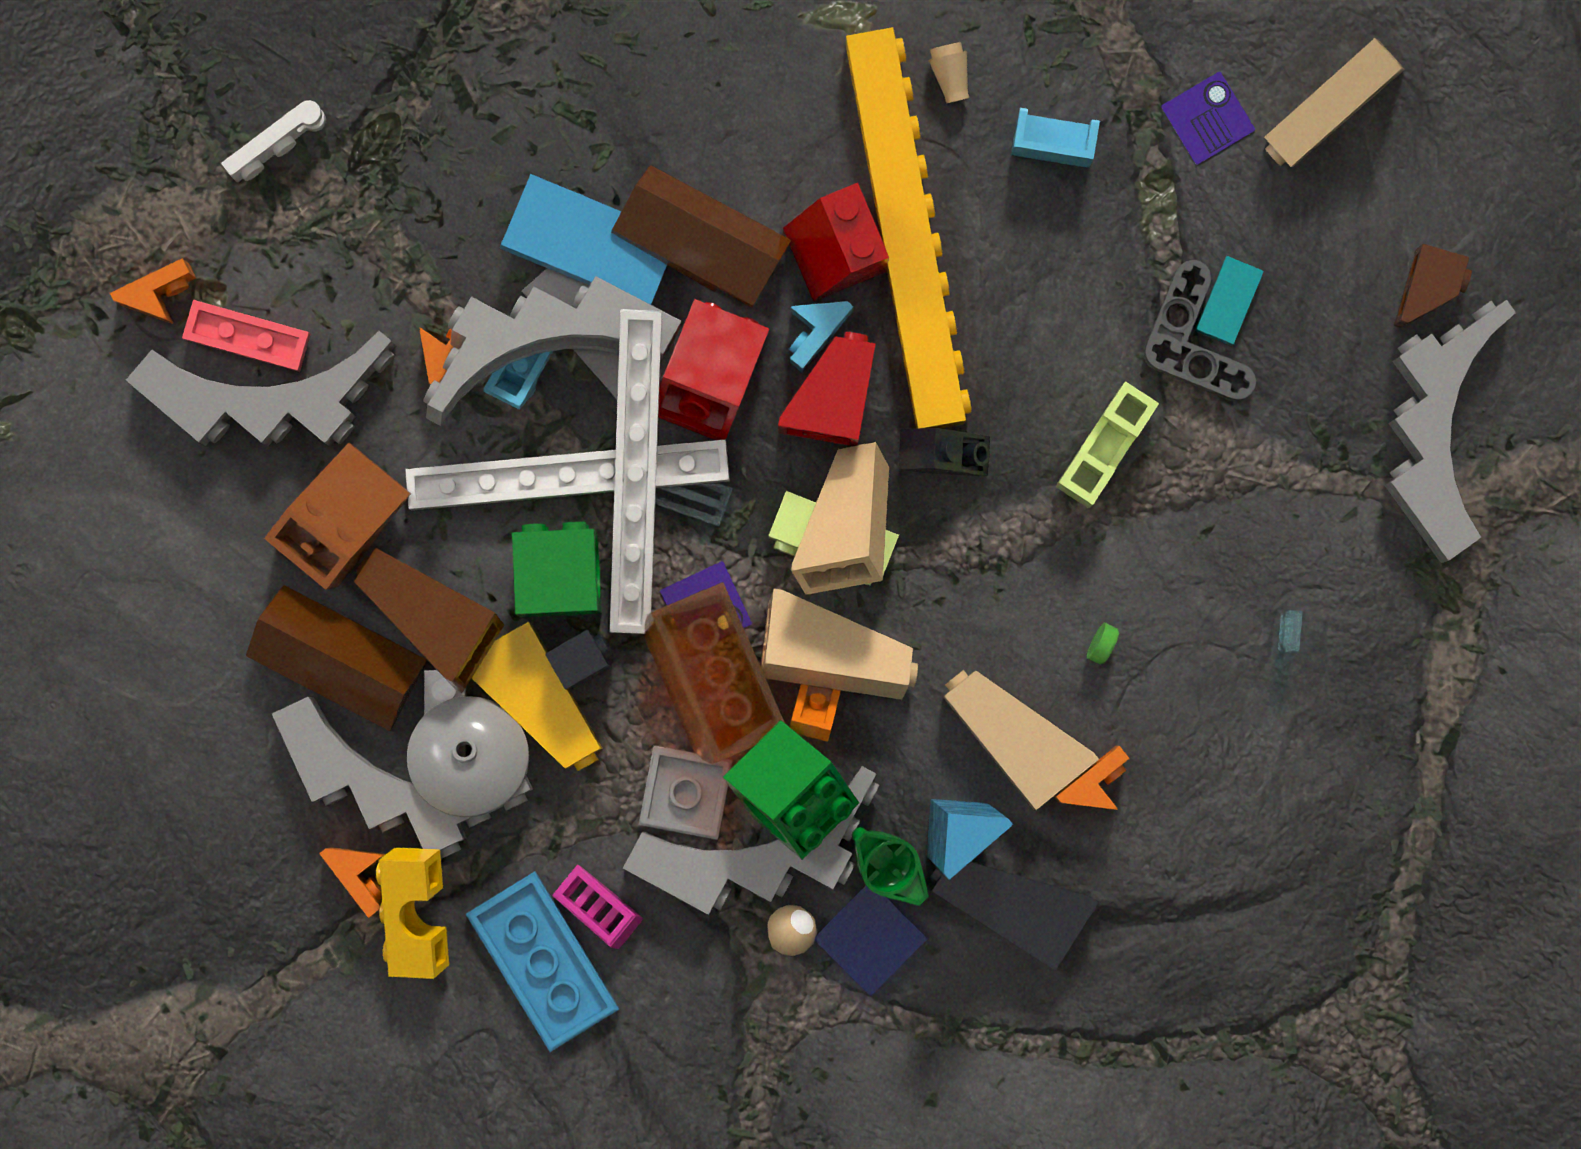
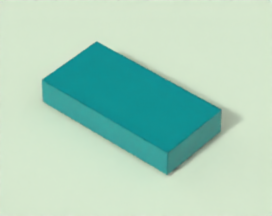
M1226 256L1195 331L1232 346L1264 271Z

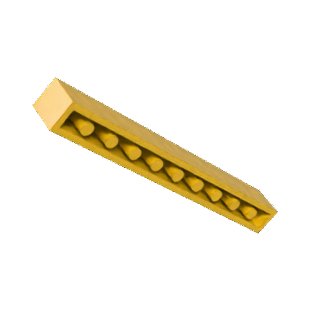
M893 27L847 35L845 46L880 235L889 255L887 273L916 429H941L963 425L966 421L965 414L971 413V404L968 390L960 391L958 375L964 374L961 351H953L950 336L957 335L953 311L946 312L943 296L950 295L946 272L939 273L936 257L942 256V247L939 233L931 234L929 218L935 217L933 199L931 194L924 195L921 179L928 178L924 154L917 156L914 140L921 139L917 116L910 117L907 101H913L910 77L902 78L900 63L906 62L904 42L902 38L895 39Z

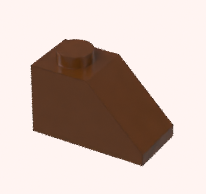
M1426 244L1419 246L1414 253L1394 326L1402 328L1452 301L1459 295V292L1465 293L1472 274V270L1466 269L1469 257Z

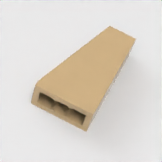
M1374 38L1264 137L1270 143L1265 150L1280 166L1287 162L1290 167H1294L1405 69L1384 45Z
M876 442L837 450L792 562L791 571L806 595L883 581L889 466Z
M773 589L768 603L759 678L902 700L908 687L915 686L918 664L912 662V647L784 590Z
M963 670L945 684L949 692L943 698L1033 810L1041 807L1099 760L1094 752L977 671L968 676Z

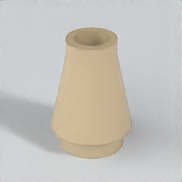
M961 42L930 49L932 59L928 61L942 89L946 103L968 99L967 51H963Z

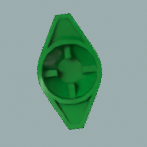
M862 827L856 828L852 832L858 869L864 883L872 892L918 906L929 897L919 856L911 844L897 836L880 831H866Z

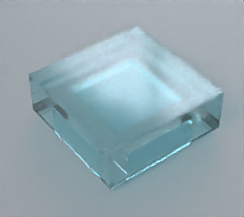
M1287 610L1281 613L1278 641L1279 652H1299L1303 611Z

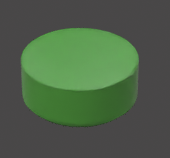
M1104 622L1097 630L1089 646L1087 659L1099 665L1104 664L1115 647L1119 636L1118 629Z

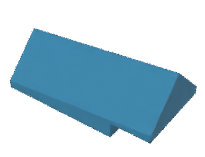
M931 799L927 857L950 880L1013 824L1006 816L988 803Z

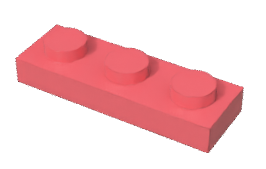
M193 300L182 338L186 341L300 372L311 334L304 330Z

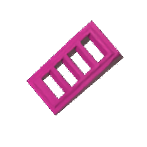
M578 864L552 895L608 946L619 949L643 920V917ZM584 881L588 886L575 902L570 899L571 895ZM597 892L600 897L587 912L584 911L582 908ZM608 903L611 904L613 907L599 923L595 920ZM622 914L624 918L611 933L608 929Z

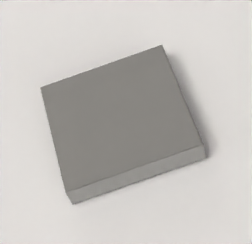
M653 745L639 825L718 840L728 784L723 776L732 768L733 760Z

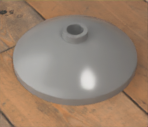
M458 697L442 702L432 708L416 725L407 749V767L411 781L418 793L435 809L457 817L482 816L501 808L520 789L529 765V747L522 727L498 703L481 697ZM462 745H470L472 752L467 757H460L458 749Z

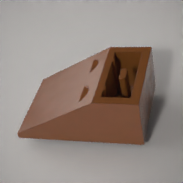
M348 443L286 509L264 539L325 590L339 587L412 493L355 446Z

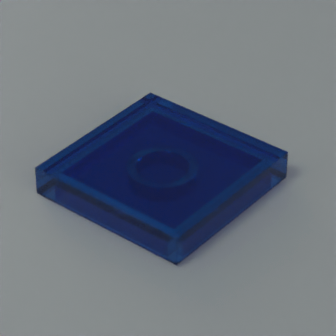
M865 885L816 935L815 941L871 996L928 938L887 897L872 892Z

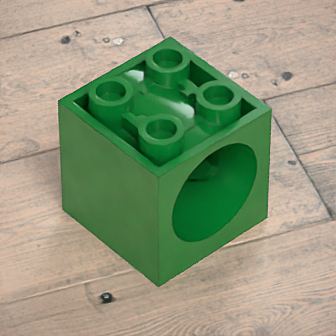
M586 522L562 523V530L549 531V527H546V524L521 525L522 532H512L516 615L526 618L602 614L599 534L595 529H589V525Z
M781 720L723 776L750 815L801 860L812 850L819 847L823 839L841 821L847 819L852 810L859 804V801L833 763Z

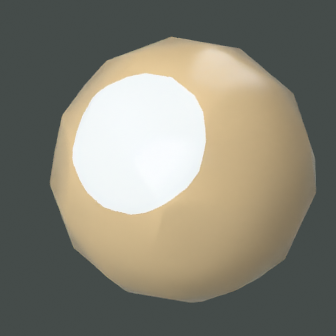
M786 905L778 908L770 916L768 921V937L772 948L782 955L795 956L802 954L814 944L817 929L815 919L809 911L801 906Z

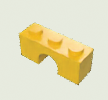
M394 848L379 859L376 869L377 883L381 885L382 892L379 916L385 928L383 959L388 963L389 977L434 979L449 966L446 927L431 926L424 923L415 911V901H428L443 889L440 849Z

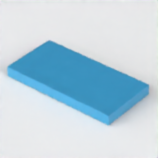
M532 174L529 176L500 246V249L589 286L595 276L650 305L667 266L660 260L611 233L621 211Z
M536 871L466 913V916L549 1052L620 1009Z

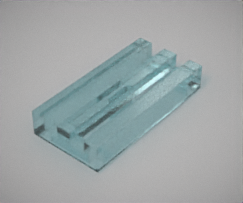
M718 483L694 484L722 494L720 501L678 486L658 488L716 508L717 510L715 516L658 496H655V505L720 527L733 490Z

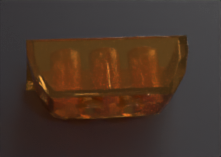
M724 582L647 615L644 624L646 643L693 750L703 761L715 764L755 746L780 720L784 722Z

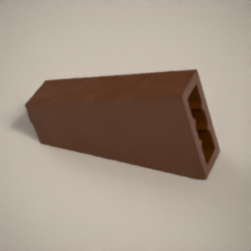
M375 548L370 557L364 558L360 563L354 582L455 690L463 693L504 627V623L495 612Z

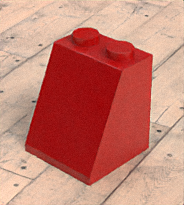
M858 182L819 198L783 227L786 237L791 240L789 245L813 302L887 272L889 255Z
M694 299L659 387L658 418L714 440H726L769 328L760 325L752 318L739 317L724 311L714 303H704Z
M845 332L844 338L835 336L780 416L778 423L779 434L852 447L858 445L875 350V343L868 342L869 336L853 332Z

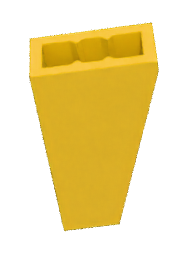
M527 622L494 641L472 679L565 769L574 765L576 770L580 771L599 760L595 753L603 748L572 693L564 689L545 655L548 651L532 623Z

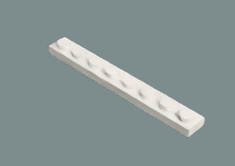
M621 309L610 632L650 634L662 311Z
M726 440L657 446L656 488L730 481ZM616 450L405 469L407 490L412 493L408 498V508L412 511L614 492Z

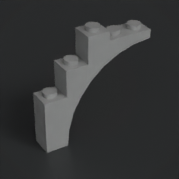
M595 276L589 288L581 286L572 306L533 286L527 298L519 297L510 317L471 297L465 308L457 307L449 321L448 328L452 330L450 344L454 347L444 362L443 369L447 370L443 379L440 383L434 380L424 397L423 402L427 403L426 419L441 426L457 402L482 379L505 365L538 353L563 349H599L619 354L621 309L662 310ZM662 311L660 365L674 342L681 324V320Z
M1507 300L1498 306H1495L1492 301L1488 302L1472 314L1476 320L1473 324L1464 330L1458 324L1440 337L1443 343L1442 346L1433 334H1430L1423 340L1416 334L1397 348L1402 355L1392 361L1420 401L1417 402L1414 397H1411L1393 410L1398 417L1388 424L1415 459L1416 463L1413 464L1410 459H1407L1389 472L1394 479L1384 486L1440 563L1451 560L1481 538L1464 508L1454 478L1450 451L1452 415L1460 385L1474 357L1489 337L1516 313Z
M378 331L355 354L330 370L302 381L270 387L234 386L206 380L177 367L154 350H151L126 381L195 440L205 446L210 441L216 443L222 438L230 426L226 423L230 417L266 446H269L272 441L277 444L291 430L292 425L289 422L294 417L331 447L335 441L341 444L355 427L351 422L356 416L344 406L349 400L352 403L358 401L367 390L369 385L366 381L376 370L381 373L390 364L395 356L391 351L396 345Z
M306 697L272 713L312 802L323 800L325 806L348 796L345 789L350 787L369 829L379 826L382 833L403 824L402 815L407 813L422 848L440 849L441 859L461 850L458 842L467 839L461 823L466 821L470 828L491 818L489 813L477 817H457L445 814L432 807L421 797L412 782L402 780L375 767L350 748L329 724L314 697ZM527 775L518 792L510 801L503 805L506 811L528 801L525 793L533 790V787Z
M861 766L848 785L859 801V804L852 810L849 817L841 821L823 839L820 846L812 850L803 860L778 839L767 844L738 850H702L673 844L649 833L642 832L623 869L708 915L712 907L721 910L731 891V888L725 886L728 879L770 902L775 894L782 898L793 878L792 875L787 873L790 866L834 889L837 882L843 885L846 883L855 866V863L849 861L852 852L839 846L842 838L848 842L850 841L852 832L860 822L859 819L854 817L861 803L868 806L879 787V784L873 782L876 773Z

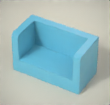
M1020 108L1011 155L1090 168L1095 154L1099 120L1092 119L1088 125L1027 115L1028 109Z

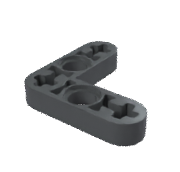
M1186 261L1174 273L1144 348L1145 362L1157 372L1224 399L1235 402L1244 400L1255 389L1256 378L1253 371L1242 363L1187 342L1209 288L1211 274L1208 267L1201 261ZM1192 269L1198 271L1197 278L1203 281L1202 285L1196 284L1192 288L1188 297L1196 298L1195 305L1186 298L1173 296L1174 290L1180 295L1183 293L1187 280L1181 277L1182 273L1189 274ZM1180 305L1186 309L1189 317L1184 326L1175 327L1169 324L1166 318V312L1169 307ZM1163 342L1169 345L1168 352L1178 357L1181 355L1182 349L1187 350L1189 353L1182 361L1181 372L1173 368L1178 361L1166 358L1162 363L1157 362V354L1152 351V347L1159 348ZM1194 357H1204L1207 359L1211 366L1210 374L1203 379L1192 376L1188 368L1191 359ZM1219 364L1226 366L1221 373L1223 375L1234 377L1237 372L1243 374L1242 381L1247 384V388H1240L1234 393L1231 391L1232 384L1223 379L1218 381V387L1212 385L1211 381L1218 373Z

